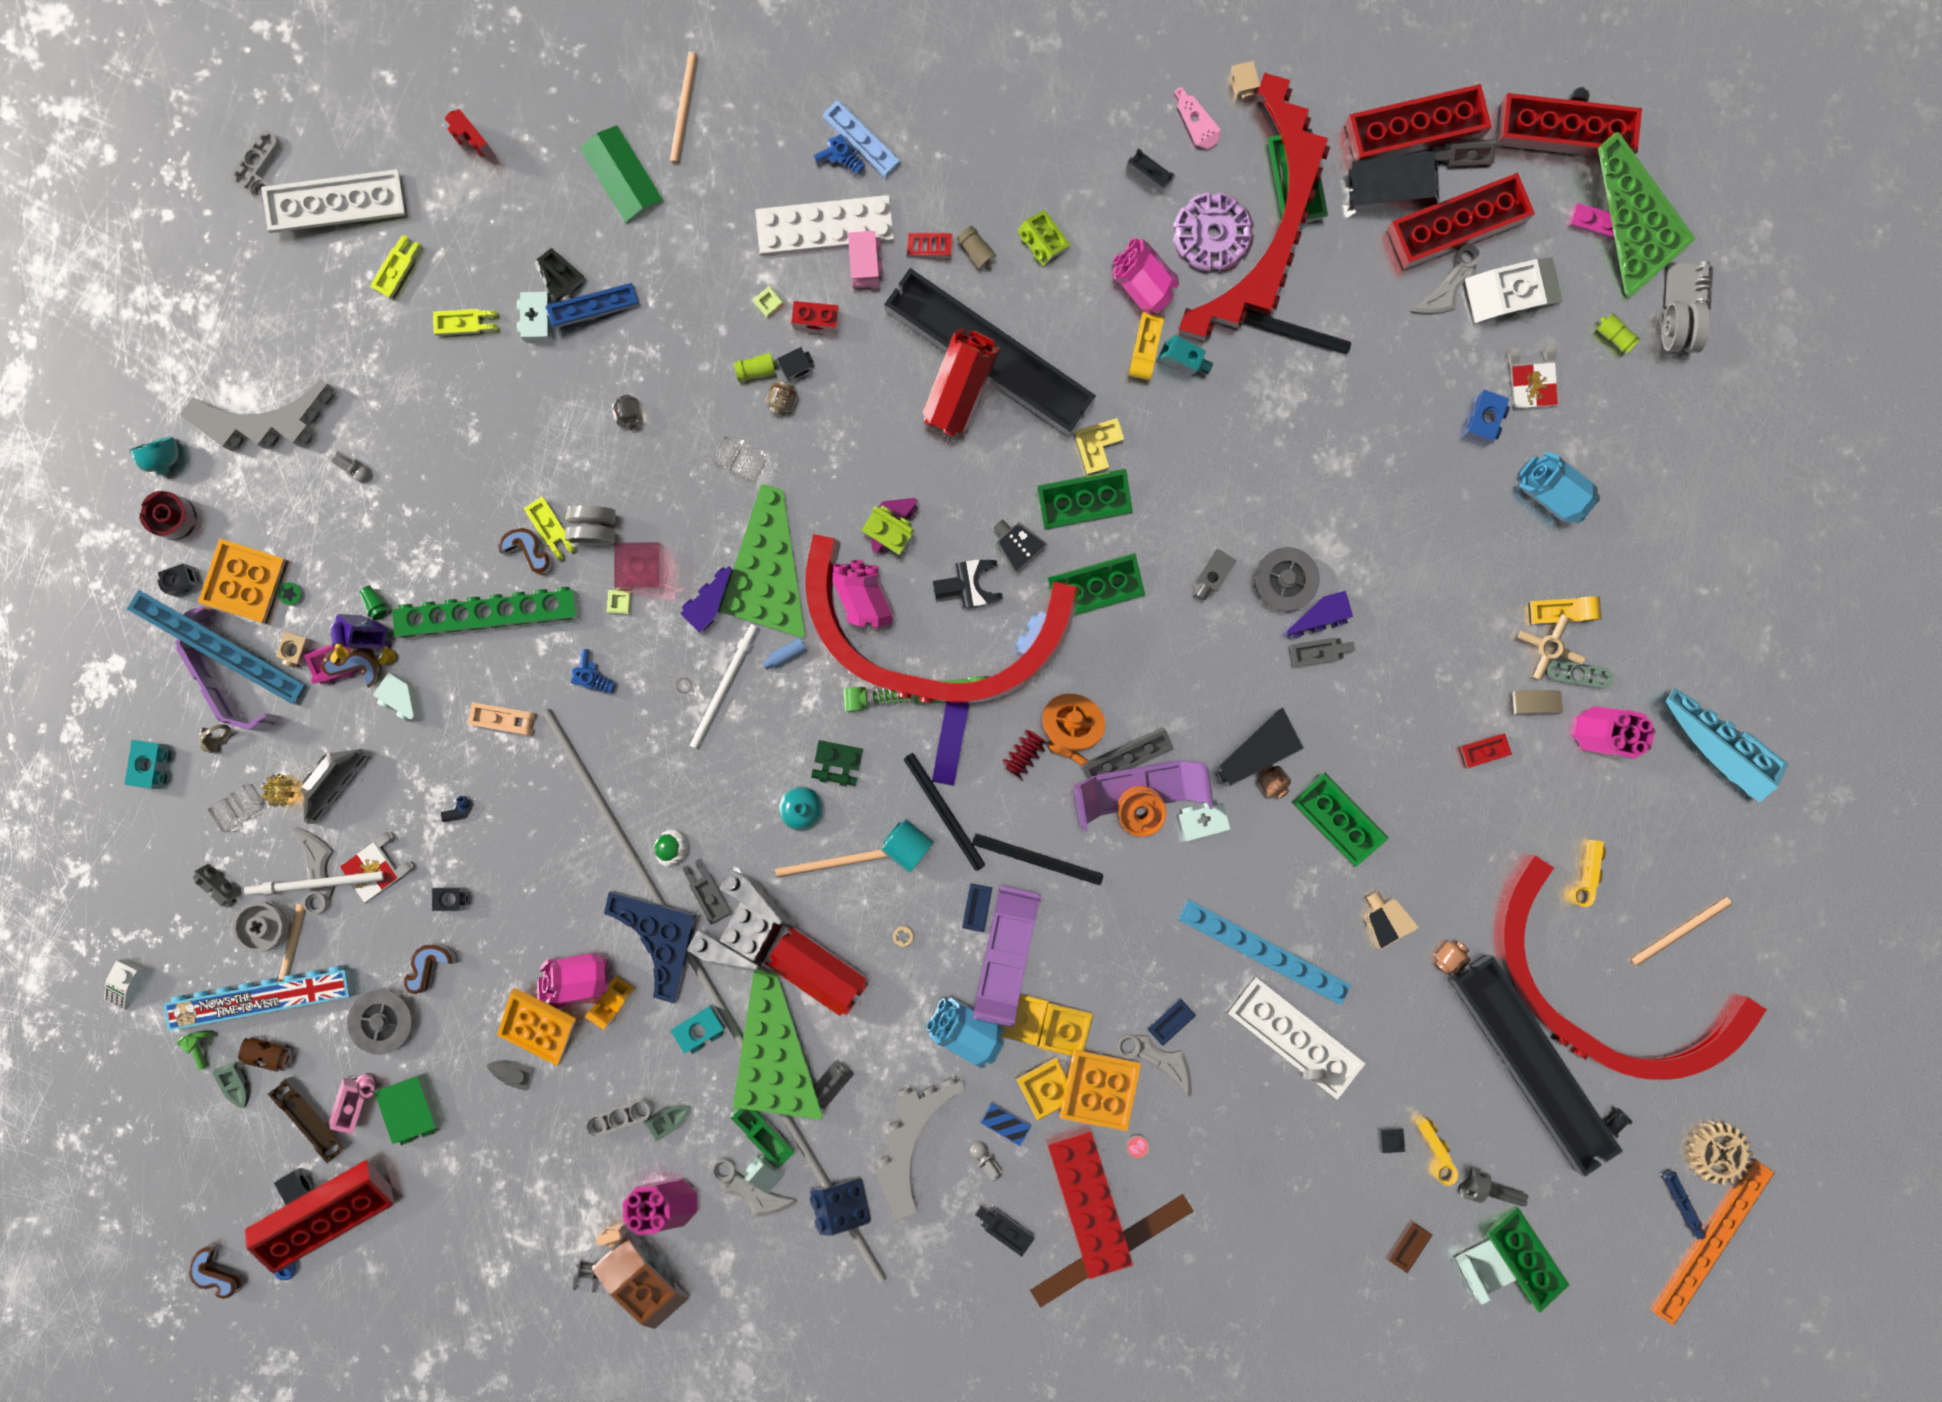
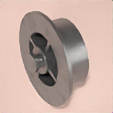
M1292 547L1278 548L1267 554L1260 562L1256 572V586L1260 596L1270 606L1285 611L1296 610L1308 604L1317 593L1320 582L1319 571L1314 560L1304 551Z
M374 990L360 996L351 1006L347 1017L348 1033L352 1041L361 1050L375 1055L387 1054L398 1049L408 1038L412 1026L411 1013L405 1001L397 994L387 990Z

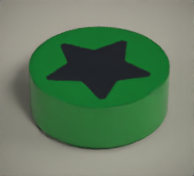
M287 582L280 586L278 597L284 604L295 605L301 601L303 591L298 584Z

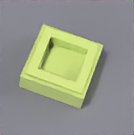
M770 286L752 300L767 319L785 305Z
M608 590L607 613L630 615L632 592Z

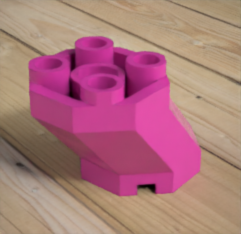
M1132 238L1124 252L1117 254L1112 262L1115 266L1113 269L1114 280L1123 286L1138 306L1148 315H1152V311L1159 313L1172 300L1174 294L1171 293L1173 287L1177 289L1179 285L1178 274L1168 267L1152 246L1144 239Z
M852 560L851 564H834L833 583L847 612V622L861 627H865V622L872 623V627L892 624L893 608L879 579V566L865 565L862 560Z
M1593 706L1575 717L1572 736L1577 740L1582 751L1598 755L1635 759L1652 749L1656 730L1651 720L1644 713Z
M591 953L557 960L547 959L540 968V971L544 972L543 977H538L537 981L538 1000L546 1002L556 1009L585 1003L595 1004L601 998L602 993H606L608 989V981L605 979L607 959L599 954Z
M684 1178L665 1179L664 1181L637 1186L622 1202L623 1222L638 1235L657 1234L660 1231L685 1226L699 1210L698 1191L689 1185V1182Z

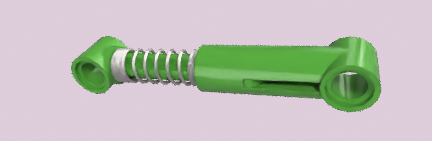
M990 676L944 680L941 682L967 683L986 679ZM866 687L843 689L845 712L867 710V707H874L877 704H880V706L886 704L888 706L889 703L894 705L895 703L901 704V702H905V704L907 702L915 703V705L930 703L919 701L920 697L911 695V699L898 697V692L884 690V688L879 691L878 689L876 691H873V689L867 690ZM933 700V703H932V704L945 703V702Z

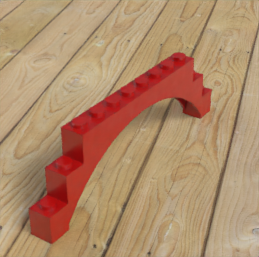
M1264 72L1257 93V101L1263 102L1277 126L1286 153L1289 187L1280 226L1264 256L1238 284L1209 303L1194 309H1185L1179 327V334L1205 342L1206 337H1211L1215 326V323H1211L1212 321L1238 328L1239 323H1244L1248 310L1244 309L1245 307L1271 315L1272 309L1277 310L1281 296L1277 294L1280 287H1285L1288 275L1284 273L1287 266H1292L1295 253L1291 252L1294 244L1298 245L1302 232L1299 231L1301 223L1305 224L1309 211L1306 210L1308 202L1312 203L1314 200L1316 189H1313L1315 180L1320 181L1323 168L1320 165L1322 159L1327 160L1331 148L1327 146V137L1306 132L1312 119L1308 117L1309 109L1287 103L1293 91L1290 88L1289 79Z

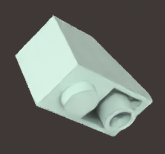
M388 672L373 695L379 699L377 703L388 710L392 707L398 711L396 715L407 722L409 719L417 721L419 714L413 686L397 675Z
M764 1155L761 1159L756 1157L745 1170L748 1173L745 1180L768 1194L785 1173Z

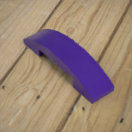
M946 702L932 782L952 786L955 784L969 703Z

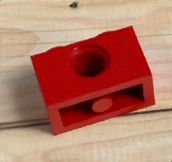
M793 301L791 320L793 329L838 333L839 305Z

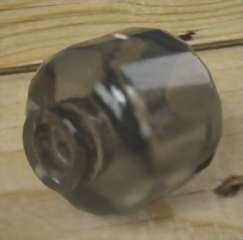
M631 395L618 397L612 405L615 422L621 428H626L627 430L636 429L644 419L640 401Z

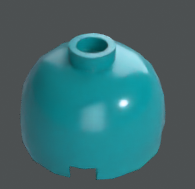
M174 436L157 439L151 443H144L129 449L131 457L139 469L145 472H155L156 475L169 472L168 467L175 464L178 458V447Z
M797 786L788 790L782 796L779 803V815L782 822L788 828L795 831H807L815 828L821 822L824 815V804L821 796L815 790Z

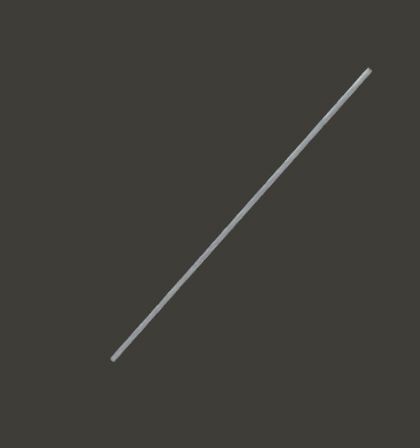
M550 709L542 712L544 718L654 903L666 906ZM688 951L687 960L739 1048L742 1050L744 1036L698 958ZM779 1114L821 1187H831L832 1185L791 1116ZM858 1229L848 1230L878 1283L885 1281L887 1278Z

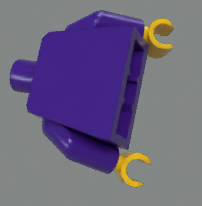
M337 614L330 627L332 646L335 647L330 657L331 661L335 663L339 657L341 663H344L348 656V651L343 647L345 646L346 648L379 649L382 651V654L378 657V662L381 665H385L386 662L390 665L395 660L396 654L388 649L389 643L386 637L388 628L366 616Z

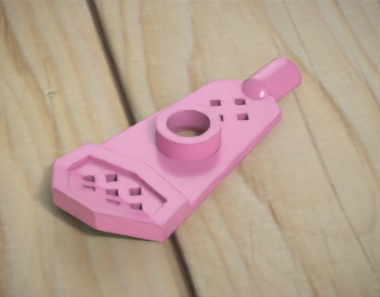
M1182 87L1174 91L1179 98L1177 106L1195 145L1205 150L1216 146L1221 129L1193 96L1187 95ZM1198 115L1200 119L1194 122L1191 120V117Z

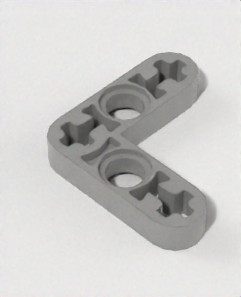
M269 130L261 131L231 173L232 182L239 189L264 204L263 195H256V188L259 185H272L260 178L259 175L280 145L278 137ZM270 139L272 144H265L264 140ZM258 147L266 152L265 155L258 150ZM255 154L260 155V163L258 165H251L250 158ZM246 165L253 170L252 173L245 168ZM240 175H245L247 180L244 182L240 180L238 177Z

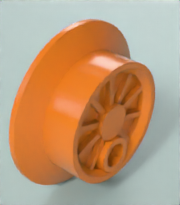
M1062 694L1056 696L1048 702L1043 711L1042 722L1047 735L1056 746L1063 750L1078 751L1091 748L1100 741L1104 734L1105 719L1102 711L1093 701L1082 695Z

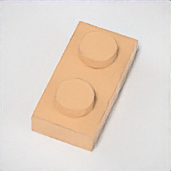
M626 1223L603 1229L596 1236L598 1246L605 1244V1247H611L619 1244V1241L623 1240V1236L628 1232Z

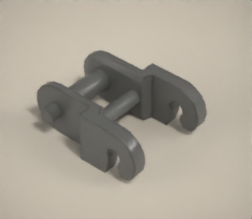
M580 1260L579 1264H576L578 1273L574 1276L573 1290H577L578 1279L581 1277L590 1278L593 1281L592 1292H596L598 1277L595 1276L592 1270L596 1262L593 1265L582 1264ZM582 1269L592 1270L591 1275L581 1274Z

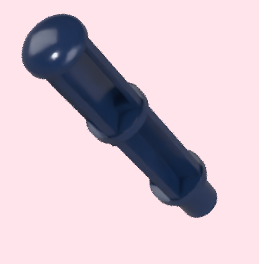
M1676 1171L1665 1173L1663 1178L1666 1180L1689 1229L1693 1230L1697 1239L1705 1237L1702 1222L1694 1210Z

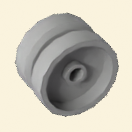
M1681 301L1669 303L1662 327V340L1666 351L1679 352L1684 348L1688 353H1700L1704 349L1708 338L1710 321L1707 304L1692 302L1687 306L1685 302Z
M598 506L567 507L565 519L567 522L576 525L565 528V541L580 544L615 543V530L607 526L615 523L616 510Z
M258 901L246 904L237 911L233 918L232 932L236 942L245 950L250 952L270 951L279 948L287 941L292 921L290 914L282 905L272 901Z

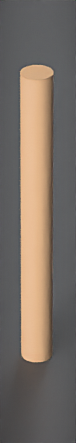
M297 903L278 982L284 981V976H288L290 973L305 913L303 904Z

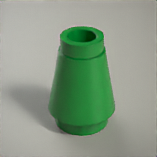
M365 586L359 591L368 617H371L373 620H379L388 614V604L371 586Z

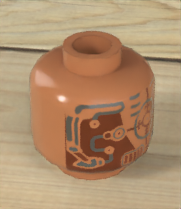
M1271 765L1258 774L1257 784L1268 798L1278 797L1281 799L1290 792L1288 787L1291 785L1292 780L1281 766Z
M1448 941L1436 954L1438 960L1436 964L1448 975H1451V973L1457 975L1471 960L1467 954L1469 949L1460 941L1457 944L1453 941Z

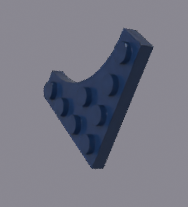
M610 891L604 914L634 929L641 937L640 940L648 954H651L654 963L653 998L676 1003L687 960V948L691 942L697 914Z

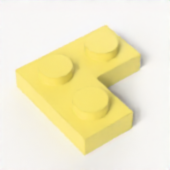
M1118 418L1074 431L1087 475L1109 469L1103 447L1124 441Z

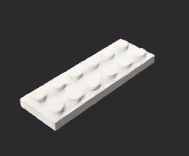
M398 169L261 187L269 233L405 215Z
M889 195L755 209L760 255L849 246L848 233L875 231L876 237L881 238V243L894 241Z
M1256 977L1228 1012L1229 1015L1301 1072L1311 1069H1325L1327 1078L1311 1080L1337 1100L1365 1065L1362 1060Z

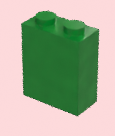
M423 1074L374 1092L392 1144L400 1142L401 1146L414 1141V1136L421 1134L422 1138L436 1133L435 1128L441 1126Z

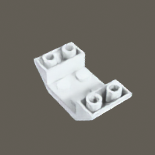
M1553 258L1526 261L1493 269L1465 279L1475 323L1537 306L1544 307L1563 302Z

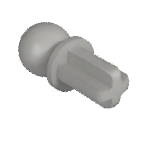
M336 451L332 456L331 462L346 471V475L352 472L357 482L364 483L370 479L371 471L366 465L357 466L355 464L356 459L352 460L339 451Z
M982 1142L973 1144L970 1153L975 1160L981 1161L978 1165L979 1168H983L991 1181L998 1180L1003 1174L994 1161L995 1157L993 1155L988 1156L989 1150L987 1145Z

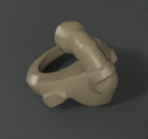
M225 724L215 725L208 729L205 727L201 728L199 735L200 748L208 753L216 752L219 745L227 743L226 740L232 734L231 728ZM216 729H225L224 732L218 736H208L212 731Z

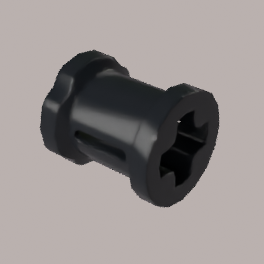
M1619 1108L1615 1110L1616 1113L1607 1122L1604 1121L1616 1139L1628 1124L1631 1125L1633 1123Z

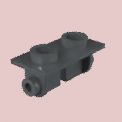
M209 864L194 871V883L206 893L213 889L214 892L210 897L221 907L228 908L233 903L232 900L242 894Z
M838 1060L831 1065L814 1086L819 1106L823 1109L829 1105L854 1075Z

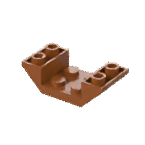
M628 1237L623 1239L592 1267V1270L609 1295L642 1326L656 1329L689 1299V1296L674 1281L669 1284L644 1260L643 1251Z

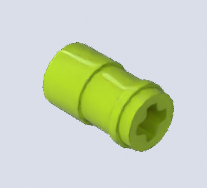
M1611 313L1607 318L1603 316L1600 319L1602 324L1597 330L1620 348L1621 352L1627 354L1640 341L1638 335L1626 327L1625 323L1614 313Z
M771 352L734 362L738 382L776 375L775 366L778 365V361L773 360Z

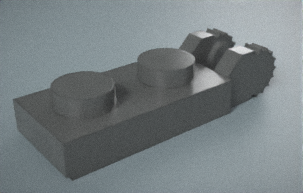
M698 859L695 863L702 875L701 879L695 881L693 873L688 866L682 869L690 883L689 887L708 922L712 925L730 915L731 912L711 875L707 873L702 861Z

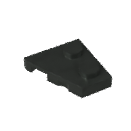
M550 248L536 259L535 266L553 303L560 301L584 281L585 276L553 248Z

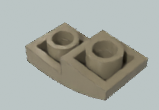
M1559 690L1512 692L1514 714L1558 715L1563 713L1562 695Z

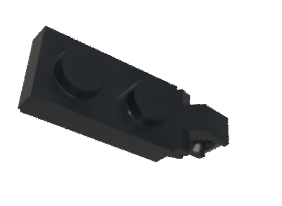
M979 1205L974 1212V1215L983 1220L980 1225L987 1233L1021 1257L1035 1239V1236L999 1210L992 1208L989 1212Z

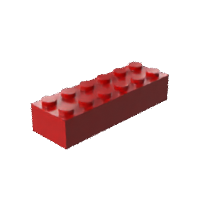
M1481 84L1349 114L1345 122L1354 161L1395 157L1444 145L1445 142L1485 136L1492 128Z
M1507 93L1501 101L1497 145L1599 157L1598 147L1614 133L1619 132L1636 155L1639 147L1642 108Z
M1517 172L1391 222L1387 229L1404 269L1461 248L1464 245L1528 222L1535 212Z
M1091 1128L1047 1141L1089 1279L1133 1266Z
M365 1160L244 1229L246 1249L274 1274L393 1206L394 1200L391 1185Z

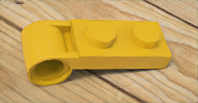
M1142 313L1128 376L1151 380L1165 317Z
M1600 596L1530 602L1532 625L1558 623L1561 614L1570 618L1568 622L1602 619Z
M1589 840L1583 886H1575L1569 892V900L1575 906L1589 907L1595 901L1598 883H1601L1603 878V870L1600 869L1601 861L1606 856V847H1603V841ZM1581 890L1586 893V900L1582 903L1579 902L1577 897Z
M1420 1117L1415 1123L1439 1160L1433 1168V1175L1443 1185H1453L1458 1179V1171L1448 1154L1451 1150L1444 1139L1440 1141L1437 1137L1436 1132H1438V1129L1431 1119L1428 1121L1426 1118ZM1444 1168H1449V1177L1442 1179L1440 1176L1441 1171Z

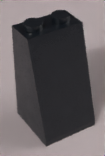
M1434 152L1352 161V169H1348L1349 183H1353V191H1349L1350 205H1354L1356 212L1421 210L1440 203L1438 163Z
M1284 708L1272 712L1215 766L1217 771L1214 772V775L1220 785L1224 784L1225 787L1231 786L1304 749Z

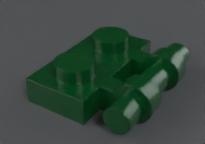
M818 740L814 762L823 764L822 771L813 769L811 778L820 779V782L827 783V781L840 783V786L847 787V785L856 786L857 777L849 776L850 769L860 770L863 748ZM830 765L843 768L842 774L829 772Z

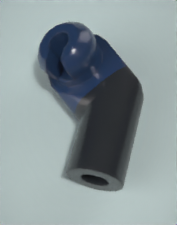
M466 796L457 797L453 810L441 812L442 822L463 819L470 809V800Z

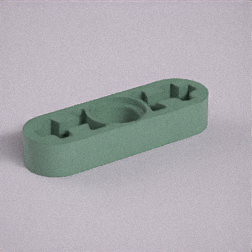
M1563 660L1551 661L1545 671L1546 676L1552 681L1597 689L1606 688L1613 682V674L1607 668L1586 664L1580 665ZM1558 665V669L1568 670V673H1560L1555 676V672L1551 671V668ZM1576 668H1581L1585 673V677L1581 681L1576 680L1573 676ZM1601 672L1603 677H1606V681L1601 684L1598 679H1590L1591 675H1601Z

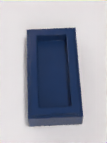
M970 883L962 928L979 932L985 931L993 887Z
M1180 998L1154 1021L1147 1030L1164 1046L1196 1014Z

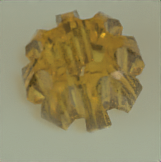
M280 773L277 774V777L274 774L266 778L267 784L262 782L260 789H264V794L261 795L263 801L269 800L268 805L278 807L279 804L282 807L289 804L288 798H294L295 792L291 791V788L295 786L291 779L287 781V776ZM280 787L281 791L276 793L275 790Z

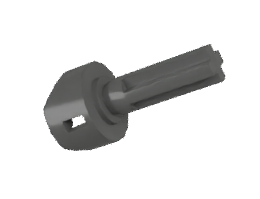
M1473 1168L1471 1176L1460 1187L1463 1198L1478 1203H1483L1487 1197H1491L1523 1207L1527 1205V1199L1529 1198L1528 1194L1491 1183L1489 1173Z

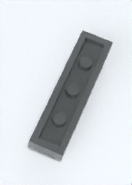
M1162 727L1081 765L1087 779H1090L1091 776L1134 768L1174 748L1166 729Z

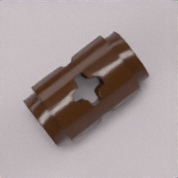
M255 1037L250 1039L244 1038L238 1053V1060L243 1061V1064L274 1072H279V1070L285 1071L291 1057V1049L287 1048L286 1045ZM267 1043H268L269 1046H272V1047H271V1048H269V1047L267 1048L266 1046H263V1044H267ZM263 1061V1063H266V1065L261 1066L260 1063L257 1062Z

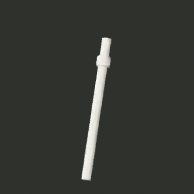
M751 624L744 639H740L737 645L738 650L690 746L696 749L699 748L746 653H749L753 646L751 643L759 629L758 627Z
M381 871L275 884L273 881L263 882L262 885L245 887L244 893L245 896L259 894L270 896L275 895L277 892L384 880V873Z

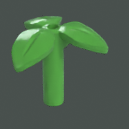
M198 1031L193 1035L192 1033L184 1035L176 1042L178 1046L181 1045V1048L187 1054L192 1051L198 1070L207 1067L199 1041L204 1037H216L215 1033Z

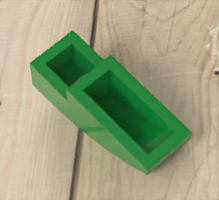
M735 1108L730 1113V1118L742 1129L746 1137L777 1168L783 1165L795 1153L787 1141L760 1111Z

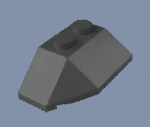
M365 749L332 752L328 755H323L319 759L317 769L313 773L310 772L304 778V785L300 789L304 822L315 824L371 752Z

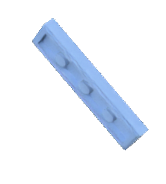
M838 99L822 114V117L839 134H842L845 140L885 179L901 164V161Z

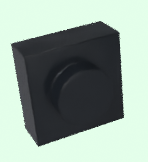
M1403 1128L1379 1129L1381 1153L1405 1152Z

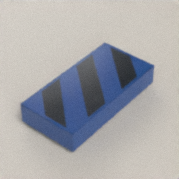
M993 1102L980 1122L1018 1146H1021L1032 1127Z

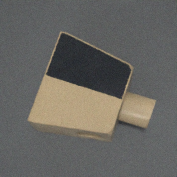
M1379 891L1366 897L1373 909L1364 913L1376 948L1383 949L1419 928L1395 898L1384 901Z

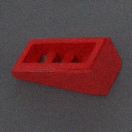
M908 233L907 256L951 259L953 234ZM914 239L919 240L918 250H914ZM923 240H928L927 250H923ZM932 241H936V250H931ZM941 241L945 242V250H940Z

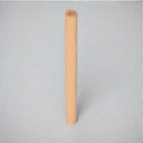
M689 52L670 157V162L679 163L698 55L694 52Z
M881 850L777 868L775 871L778 878L889 857Z
M1728 897L1724 898L1631 959L1635 966L1640 965L1731 906L1732 902Z

